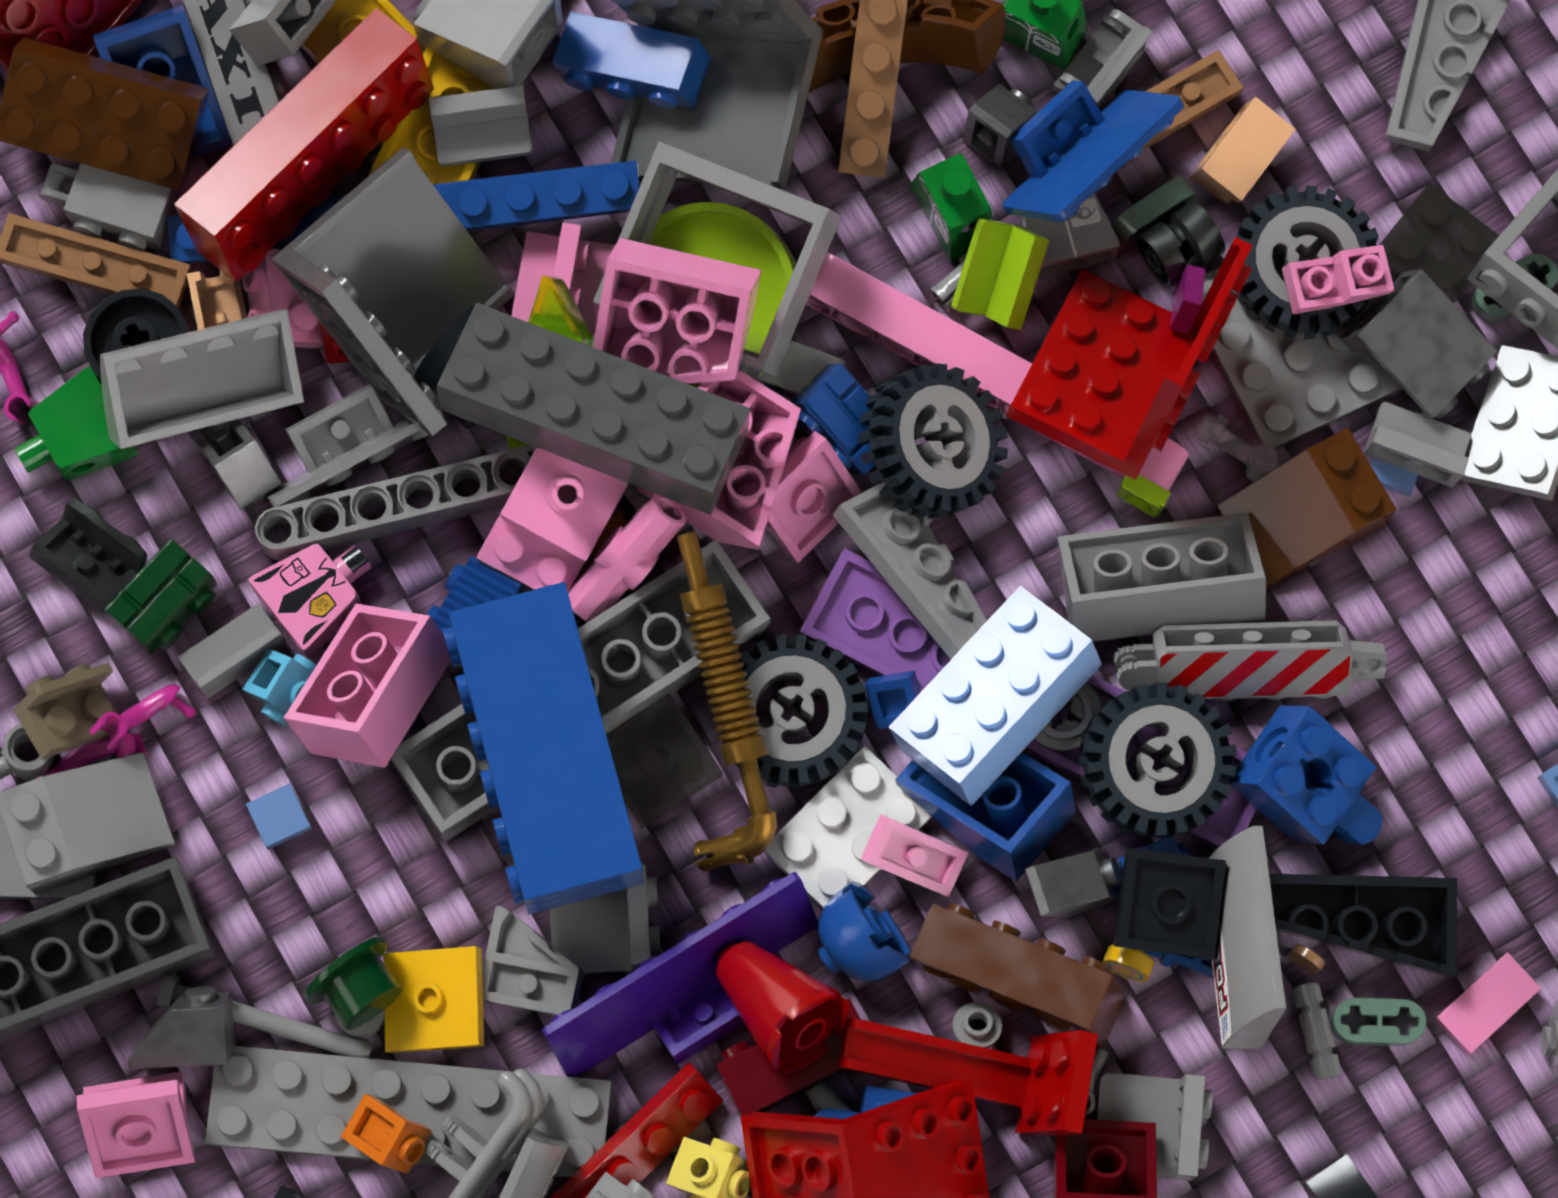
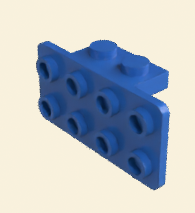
M1072 80L1010 138L1030 177L1004 200L1002 206L1006 213L1052 222H1064L1075 216L1080 209V205L1094 192L1107 186L1111 181V176L1120 167L1136 158L1142 152L1143 146L1154 135L1165 130L1173 123L1174 117L1184 108L1180 96L1125 90L1119 93L1100 111L1085 82Z

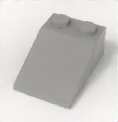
M143 752L43 776L0 792V811L25 885L35 895L175 845Z

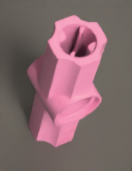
M654 493L624 528L619 526L610 535L595 555L594 563L568 591L574 613L585 621L592 620L616 604L628 588L634 590L643 581L657 562L658 554L682 529L688 519L676 501Z

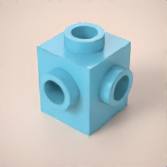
M267 648L242 690L264 704L261 710L263 715L286 727L288 723L284 720V716L317 664L297 653L294 658Z

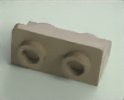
M87 663L82 664L67 672L62 678L53 680L52 676L48 675L34 681L25 689L27 696L13 711L41 759L109 737L103 730H98L93 736L89 733V729L106 712L118 714L101 685L113 672L109 663L90 668Z

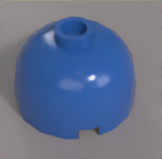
M850 882L838 891L823 908L818 919V935L823 946L818 949V953L824 964L833 973L842 970L853 979L866 982L882 980L911 960L907 957L911 951L902 931L889 912L885 910L880 913L875 907L869 905L876 897L858 882Z

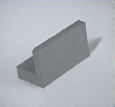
M523 85L428 98L438 163L441 167L532 154Z
M1383 402L1379 406L1364 455L1453 488L1464 476L1469 461L1465 454L1471 434L1431 418L1426 419L1421 414L1394 404Z
M258 603L178 656V658L205 698L209 699L255 668L267 648L279 652L288 645L277 626L275 627L262 606Z

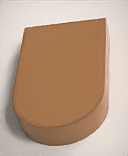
M1296 944L1286 956L1287 959L1313 976H1316L1325 965V961L1319 955L1300 944Z

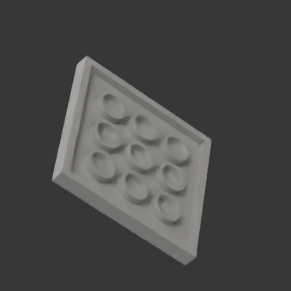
M1300 234V235H1296V236H1293V237L1298 238V237L1303 236V235H1305V234ZM1318 238L1313 251L1303 261L1315 259L1325 244L1329 248L1330 257H1333L1335 253L1327 243ZM1273 256L1274 268L1285 282L1281 269L1283 261L1281 257ZM1219 268L1205 274L1202 303ZM1380 296L1371 298L1360 315L1357 314L1353 322L1346 328L1340 326L1332 335L1325 337L1324 332L1317 333L1315 339L1304 340V334L1296 333L1293 339L1284 337L1285 330L1276 327L1274 333L1265 329L1267 322L1261 318L1255 322L1248 315L1250 312L1249 306L1247 304L1241 306L1238 299L1236 300L1211 353L1264 455L1404 391L1368 350L1352 352L1340 339Z

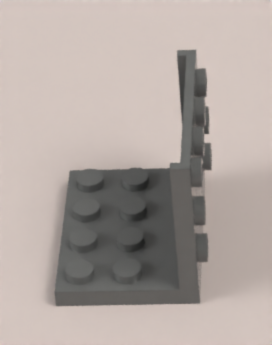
M611 0L627 13L628 19L636 22L639 26L697 38L711 56L694 108L676 105L675 109H665L654 105L647 98L634 96L632 100L626 101L611 163L637 160L640 178L643 179L659 141L775 188L785 189L823 29L796 0ZM679 172L675 181L704 183Z
M403 147L271 260L367 384L373 387L377 397L431 436H434L447 425V422L437 411L439 404L436 394L425 383L419 385L414 379L419 365L446 328L463 312L474 306L476 302L497 310L515 295V292L504 282L419 167L411 151Z

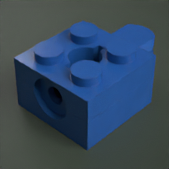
M1280 705L1236 768L1235 777L1230 778L1229 784L1293 842L1324 845L1331 833H1333L1343 843L1364 845L1374 840L1382 827V814L1376 806L1360 793L1376 769V766L1311 706Z

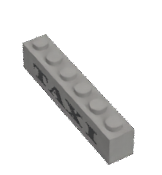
M183 0L234 146L286 96L279 73L269 75L266 64L257 66L229 31L252 0Z

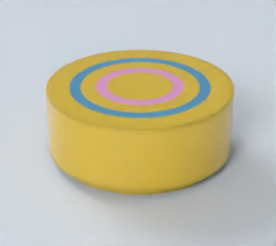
M1114 944L1108 946L1103 959V963L1111 967L1110 972L1137 982H1147L1154 966L1152 958L1143 951L1114 947Z

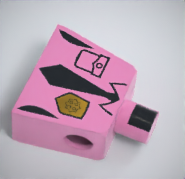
M317 543L254 574L248 581L253 591L305 658L311 659L341 628L354 605L362 604L359 595L351 586V583L370 570L372 566L356 545H353L332 561Z

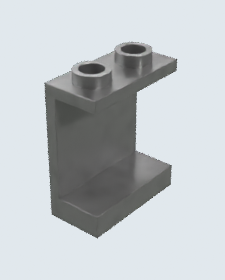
M1422 269L1403 272L1393 282L1394 291L1380 296L1340 339L1352 352L1368 350L1417 403V406L1412 410L1413 412L1423 415L1426 419H1440L1457 404L1458 400L1455 395L1465 385H1473L1486 374L1489 369L1486 363L1497 350Z

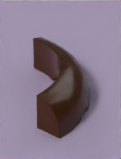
M839 0L816 8V16L812 17V19L823 29V34L808 93L828 82L851 74L860 0ZM908 0L900 64H942L967 69L982 75L994 61L1002 44L1005 31L1004 4L993 0Z

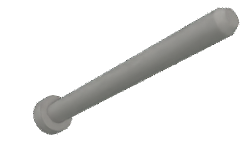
M168 973L162 984L157 1006L168 1009L181 994H185L191 988L180 985V977ZM232 1001L233 1021L340 1055L370 1058L373 1047L366 1041Z

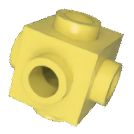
M684 1137L666 1181L667 1185L690 1196V1198H745L751 1188L747 1161L738 1156L741 1148L717 1138H713L711 1145H707Z

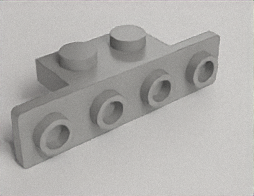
M369 384L285 429L307 472L271 490L267 498L273 507L306 500L311 496L308 490L323 482L328 487L333 486L353 474L352 466L365 459H368L370 464L378 462L395 452L393 444L410 436L412 441H416L429 435V433L407 418L392 425L373 387ZM438 408L437 411L444 417L442 411Z

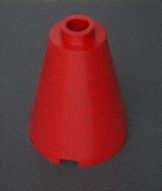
M751 941L730 944L719 955L716 976L764 1058L776 1071L780 1068L785 1074H793L807 1068L828 1051L829 1047L824 1041L834 1030L840 1035L849 1016V1004L836 989Z

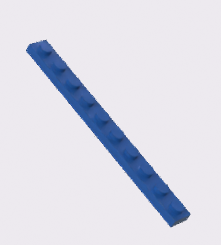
M635 160L433 185L467 231L630 212L641 183L639 164ZM346 195L328 197L324 203L313 207L298 222L294 232L286 239H281L272 249H284ZM180 215L167 216L171 259L186 264L209 262L196 251Z

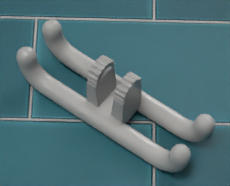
M516 1069L514 1072L505 1071L500 1074L498 1084L510 1097L511 1109L489 1141L471 1126H468L461 1119L453 1115H449L443 1123L446 1131L476 1158L473 1164L455 1154L449 1147L439 1141L431 1140L425 1148L428 1156L460 1181L448 1198H483L537 1123L543 1110V1094L539 1083L526 1070Z

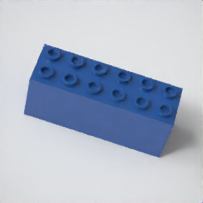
M565 582L448 612L452 627L443 629L453 668L463 666L464 674L455 676L465 715L475 713L477 722L467 725L477 761H488L489 769L481 771L480 774L490 809L500 807L502 814L501 818L493 819V824L502 856L511 854L513 856L515 865L505 869L515 904L525 902L528 915L644 884L640 858Z

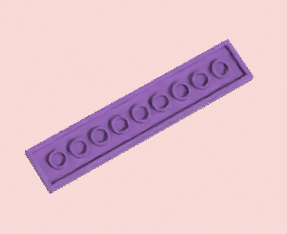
M844 548L799 634L807 635V640L816 642L818 638L827 642V647L834 651L836 648L845 655L844 659L877 676L915 671L920 691L922 692L951 659L869 560ZM1094 675L1087 680V683L1096 692L1101 707L1125 692ZM1071 699L1053 717L1052 729L1055 730L1057 725H1061L1064 720L1071 722L1074 720L1080 723L1069 713ZM1143 727L1139 729L1129 741L1126 750V766L1134 781H1136V776L1131 768V758L1142 752L1137 749L1140 744L1155 737H1160V731L1156 727ZM1034 738L1024 749V751L1078 779L1084 776L1083 766H1078V756L1083 754L1084 746L1062 752L1052 748H1043ZM1180 741L1179 745L1184 753V764L1172 769L1178 773L1176 777L1154 786L1155 792L1159 795L1173 794L1186 779L1189 760L1188 754ZM1236 748L1237 755L1232 757V765L1238 767L1247 753ZM1161 751L1150 755L1146 754L1154 760L1152 769L1155 771L1168 767L1161 762L1163 754ZM1232 787L1229 796L1222 799L1220 803L1222 807L1216 814L1209 816L1206 819L1207 821L1200 826L1184 833L1217 849L1227 840L1247 829L1256 808Z

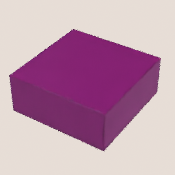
M1186 265L1173 293L1170 330L1185 334L1189 333L1202 306L1205 278L1204 268Z

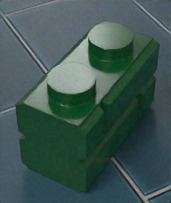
M170 538L104 610L115 624L152 655L159 647L165 651L177 641L183 632L179 625L191 612L199 615L212 603L216 596L213 589L218 584L214 576Z

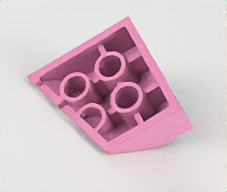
M619 238L607 258L593 348L686 384L735 380L754 315L761 270Z
M738 370L735 380L703 382L698 386L699 389L750 408L748 433L712 514L709 515L684 504H678L681 506L684 515L688 518L686 522L716 542L759 550L801 408L746 373ZM637 487V491H639L649 499L654 494L653 492Z

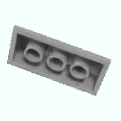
M1248 512L1057 536L1068 620L1070 624L1092 641L1153 634L1162 625L1224 624L1265 620L1266 577Z

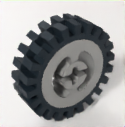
M1307 185L1304 192H1297L1296 186L1286 188L1284 194L1278 196L1277 192H1274L1267 196L1265 203L1261 205L1258 202L1251 209L1248 218L1243 220L1236 237L1253 245L1244 262L1253 268L1237 299L1241 306L1245 304L1249 306L1250 312L1248 315L1255 322L1259 318L1267 322L1265 329L1273 333L1277 327L1285 330L1284 337L1293 339L1296 333L1304 334V340L1315 339L1317 333L1324 332L1325 337L1332 335L1338 327L1343 326V328H1346L1350 325L1355 316L1363 312L1370 300L1367 299L1332 308L1293 314L1286 284L1274 268L1273 256L1281 257L1283 261L1282 268L1288 263L1305 260L1313 251L1318 238L1327 243L1335 254L1342 250L1377 246L1376 242L1379 235L1375 227L1369 229L1367 225L1370 219L1364 210L1357 214L1353 210L1355 202L1347 197L1344 202L1335 198L1337 191L1328 188L1324 195L1317 193V186ZM1305 234V235L1300 236V237H1298V238L1293 237V236H1296V235ZM1326 244L1320 249L1315 259L1330 257V251Z
M938 363L933 366L926 364L896 375L876 388L878 393L870 396L865 404L872 410L861 414L859 424L868 426L869 430L858 434V444H870L871 451L860 454L862 464L874 461L877 470L867 476L872 484L884 480L886 485L880 490L879 494L885 500L897 496L898 498L893 507L900 511L912 508L911 516L920 518L929 515V518H939L977 505L985 500L984 495L993 492L997 487L993 480L1001 478L1005 470L1004 467L996 464V462L1007 459L1008 448L998 447L996 442L1008 438L1007 429H994L992 422L1003 418L1001 410L997 408L988 412L985 405L993 400L994 397L989 390L976 394L975 391L981 382L974 376L962 380L965 370L958 367L947 370V364ZM921 437H925V440H927V442L922 444H915V440ZM951 437L952 442L943 445L940 440Z
M786 634L776 635L775 640L766 642L763 639L755 643V647L750 651H743L741 653L742 657L738 660L744 662V666L740 670L746 671L747 674L743 679L749 681L745 688L751 689L752 692L748 696L754 700L750 705L751 707L757 706L761 695L773 684L784 680H796L802 685L799 687L788 686L782 688L778 692L777 700L787 707L793 706L795 702L800 704V715L810 724L813 721L814 715L812 697H822L828 712L826 724L818 735L804 743L787 744L782 741V738L802 735L806 731V723L795 716L789 721L784 720L783 707L772 700L770 706V722L772 726L769 728L761 726V730L757 732L763 735L768 752L767 755L756 758L762 780L767 782V786L777 788V785L788 786V790L798 789L799 786L808 785L810 788L819 785V782L823 779H831L853 758L854 753L859 749L867 724L868 702H866L865 697L866 690L863 681L860 682L857 676V669L853 663L848 664L844 659L845 655L837 648L835 651L827 647V642L818 638L816 642L807 640V635L796 634V638H786Z
M1155 683L1149 686L1144 684L1125 691L1108 701L1100 708V712L1090 720L1088 724L1090 728L1083 735L1080 745L1084 746L1083 754L1078 756V766H1083L1084 776H1081L1080 779L1082 786H1087L1091 793V796L1087 798L1092 806L1098 805L1103 811L1101 816L1107 822L1114 821L1119 825L1117 829L1126 833L1135 832L1138 833V837L1144 838L1152 836L1164 838L1181 834L1205 823L1209 816L1216 814L1222 807L1220 804L1222 799L1229 796L1232 789L1229 786L1230 778L1235 777L1237 766L1232 765V757L1237 755L1235 744L1230 745L1227 737L1232 732L1228 724L1223 726L1219 721L1218 717L1222 715L1215 706L1209 708L1204 703L1206 698L1199 693L1192 695L1187 692L1188 688L1180 685L1169 687L1167 683ZM1143 727H1156L1160 731V737H1155L1140 744L1137 749L1142 752L1131 758V768L1136 776V781H1134L1126 766V750L1129 741L1139 729ZM1180 741L1188 754L1189 760L1186 779L1173 794L1159 795L1155 792L1154 786L1176 777L1178 773L1172 769L1184 764V753L1179 745ZM1161 751L1163 753L1161 762L1168 767L1155 771L1152 769L1154 760L1146 754L1150 755Z

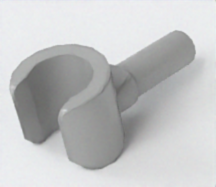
M1099 1048L1095 1052L1088 1093L1090 1104L1086 1108L1085 1116L1092 1113L1095 1108L1096 1100L1093 1091L1108 1056V1052Z

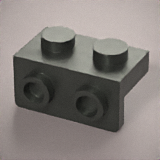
M72 498L65 505L62 519L31 547L29 558L105 614L104 609L145 566L148 554L142 549L137 540L129 535L122 534L106 522L96 509L85 506L76 498Z

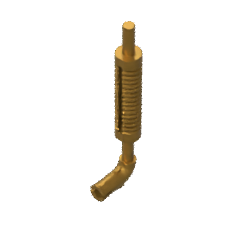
M696 531L677 536L691 588L690 592L679 595L684 613L690 615L686 621L693 624L689 628V632L695 633L691 640L698 642L693 646L694 650L700 651L696 658L703 660L698 664L699 668L705 669L701 673V677L708 678L703 684L706 687H710L706 691V695L712 696L708 700L710 705H714L710 711L712 714H717L713 718V722L719 723L715 728L717 732H721L718 740L724 741L720 746L725 766L738 764L752 816L747 818V826L734 829L735 834L705 841L700 840L695 843L694 857L708 853L714 854L706 857V859L696 861L699 869L702 872H707L711 869L736 863L742 865L751 864L754 858L761 855L773 841L777 822L776 811H770L756 759L767 755L768 752L763 735L757 733L761 730V726L755 724L759 720L758 716L753 715L756 712V707L750 706L754 702L753 698L748 697L752 693L751 689L745 688L749 684L748 680L743 679L747 675L746 671L740 670L744 666V662L738 661L742 655L735 652L739 648V644L733 643L737 636L730 634L735 630L734 626L728 625L732 618L725 616L730 610L727 607H723L727 603L723 584L719 583L710 586Z

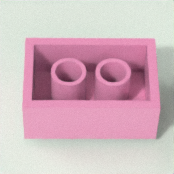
M355 604L284 716V720L311 754L385 768L451 661L443 633L429 615Z

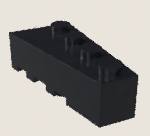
M1269 874L1276 931L1443 977H1457V878Z

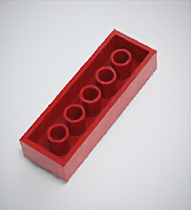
M377 8L368 15L174 203L196 251L236 283L247 272L254 271L262 263L265 255L281 239H286L294 232L298 222L313 207L324 203L329 197L331 190L347 174L354 173L361 166L368 153L380 142L388 140L395 132L397 125L412 110L420 108L427 101L434 87L417 38Z

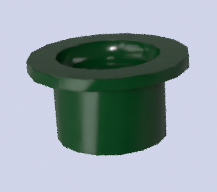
M382 936L374 937L341 955L314 978L303 994L304 998L310 1005L326 1001L347 1030H353L370 1021L393 1003L402 991L400 984L380 959L388 948L386 941Z

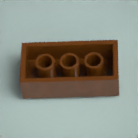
M24 37L13 48L0 105V141L180 191L189 177L210 89Z

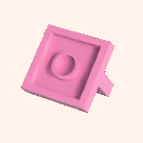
M562 222L560 236L527 231L511 316L557 334L577 337L580 330H583L595 337L600 305L594 303L593 300L604 276L607 258L615 245L583 240L581 225Z
M816 431L808 438L802 436L790 447L766 525V529L772 533L785 554L797 563L839 524L833 517L839 505L862 493L828 440Z
M182 1072L83 1087V1095H77V1112L95 1178L195 1163L194 1146L187 1122L186 1085Z

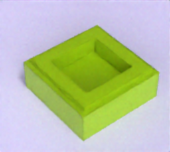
M1139 474L1136 480L1125 475L1116 495L1153 518H1158L1171 492Z

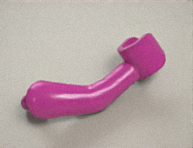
M11 311L0 323V372L10 394L5 401L4 412L11 420L24 425L25 422L19 416L20 407L26 403L32 409L39 403L28 396L17 361L7 341L2 336L7 329L19 321L20 316L15 311Z
M171 684L147 696L120 715L115 712H106L89 729V733L93 736L98 730L106 732L110 738L107 747L111 749L128 730L145 722L157 712L163 710L169 703L181 711L186 718L191 719L197 711L176 696L180 686Z
M126 732L111 749L107 747L110 738L74 748L47 771L44 776L84 767L98 758L117 754L118 758L141 752L146 755L142 735Z

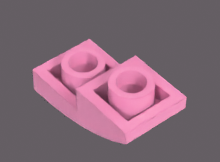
M1383 245L1342 250L1333 257L1292 262L1282 268L1293 314L1355 303L1394 291Z

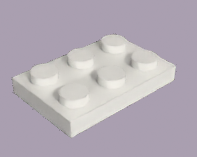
M864 746L778 832L764 853L787 876L797 872L802 879L808 896L823 910L826 903L850 882H858L865 887L881 870L861 860L880 814L919 831L932 816L896 785L895 779L897 776Z

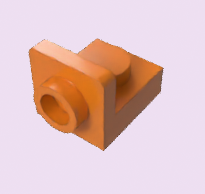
M365 1093L340 1137L380 1165L409 1173L413 1165L422 1157L425 1151V1144L432 1130L423 1124L409 1120L377 1097Z

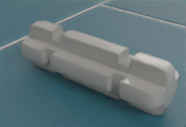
M1316 982L1298 985L1293 989L1292 994L1296 1008H1301L1302 1014L1298 1015L1307 1052L1313 1055V1059L1310 1061L1313 1075L1317 1080L1336 1077L1341 1073V1066L1338 1054H1333L1332 1051L1335 1043L1326 1008L1321 1009L1320 1003L1324 1000L1320 985Z

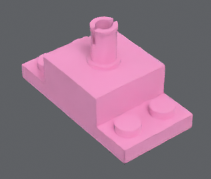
M536 447L476 558L534 590L565 582L567 591H569L629 483Z

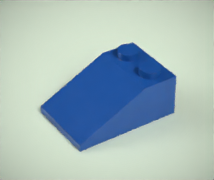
M183 5L93 35L101 59L210 89L193 159L233 145Z
M1023 752L1015 758L972 806L913 760L895 779L898 787L978 858L1016 882L1024 874L1025 869L1030 867L1076 813L1071 782Z

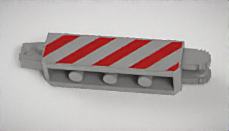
M1337 620L1162 625L1153 633L1152 644L1123 645L1122 648H1118V651L1115 652L1114 662L1115 667L1118 668V683L1121 684V688H1126V691L1144 684L1149 686L1155 683H1167L1169 687L1177 685L1188 688L1187 692L1192 695L1199 693L1206 699H1217L1219 701H1233L1239 698L1280 700L1285 697L1311 696L1327 699L1333 696L1350 695L1351 683L1385 678L1387 656L1383 643L1349 640L1346 628Z

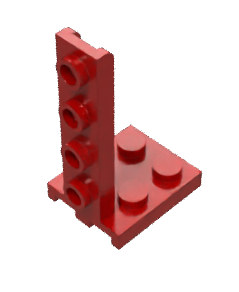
M850 1018L847 1019L838 1068L929 1089L957 1079L972 1080L975 1099L1019 1109L1015 1130L1017 1134L1031 1137L1082 1134L1098 1034L1076 1030L1031 1036L1028 1057H1023Z

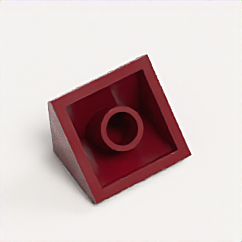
M1084 1119L1082 1134L1055 1136L1053 1198H1157L1156 1123Z

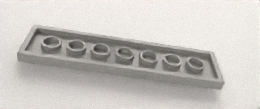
M234 1046V1053L228 1064L214 1065L205 1144L210 1146L373 1160L340 1137L366 1093L377 1097L409 1120L423 1124L431 1129L432 1133L425 1144V1148L431 1140H436L445 1144L451 1151L470 1164H473L476 1158L446 1131L443 1123L449 1115H453L461 1119L468 1126H471L489 1141L509 1114L511 1100L498 1084L500 1074L505 1072L502 1070ZM530 1073L539 1083L543 1094V1110L533 1128L569 1144V1148L555 1177L570 1178L606 1143L612 1081ZM525 1140L502 1172L511 1173ZM424 1151L420 1160L415 1163L416 1165L441 1167L428 1156L426 1151Z

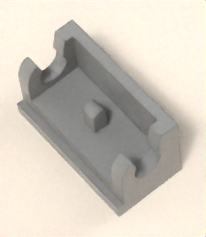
M1113 9L1110 14L1106 15L1101 25L1063 74L1058 77L1052 89L1059 93L1072 80L1085 82L1100 110L1146 51L1153 31L1146 26L1143 27L1125 13Z

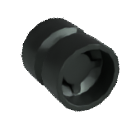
M1195 201L1189 202L1170 214L1168 225L1158 222L1136 237L1137 248L1146 266L1153 276L1166 288H1170L1179 282L1187 264L1203 267L1224 254L1226 250L1224 240L1215 222L1207 211Z

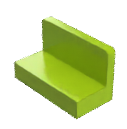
M984 218L978 219L951 307L959 312L986 316L1007 328L1021 330L1050 239L1020 225Z

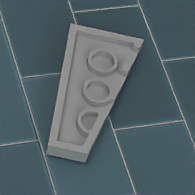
M1417 0L1384 141L1430 152L1511 0Z
M885 482L840 504L833 517L952 660L987 620L966 581L958 580L951 568V563L954 559L946 544L939 545L930 529L929 524L932 518H929V515L920 518L911 516L912 508L900 511L893 507L898 498L897 496L885 500L879 494L880 490L886 485Z

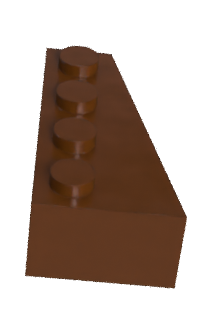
M932 903L909 955V958L918 969L974 994H980L982 988L990 991L988 997L991 1000L1014 1012H1024L1026 1007L1034 1009L1033 1016L1045 1022L1046 1026L1059 1032L1069 1031L1072 1026L1082 1031L1098 1034L1096 1048L1104 1049L1126 998L1115 977L1109 974L1110 966L1087 956L1083 957L1082 962L1064 956L1066 950L1063 947L1046 939L1039 938L1036 944L1019 938L1021 932L1006 923L994 920L992 926L976 921L974 920L976 914L961 905L949 903L946 909Z

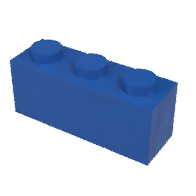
M570 11L552 63L565 77V83L573 88L583 91H590L592 86L606 89L609 94L624 100H632L634 96L643 97L656 106L672 110L675 109L676 105L694 108L711 56L700 41L694 37Z

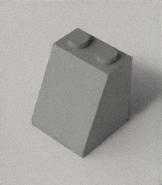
M422 0L413 16L417 40L494 89L521 86L563 26L560 0Z

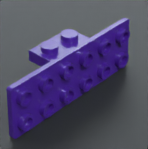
M793 872L784 878L773 880L756 896L743 904H737L728 908L719 919L701 930L688 933L677 945L658 957H651L643 961L634 972L616 983L603 986L592 998L573 1010H566L558 1014L550 1024L542 1029V1032L567 1077H579L652 1030L656 1032L678 1065L744 1024L716 976L719 955L730 944L743 941H751L768 952L775 954L818 927V920L802 879L797 872Z

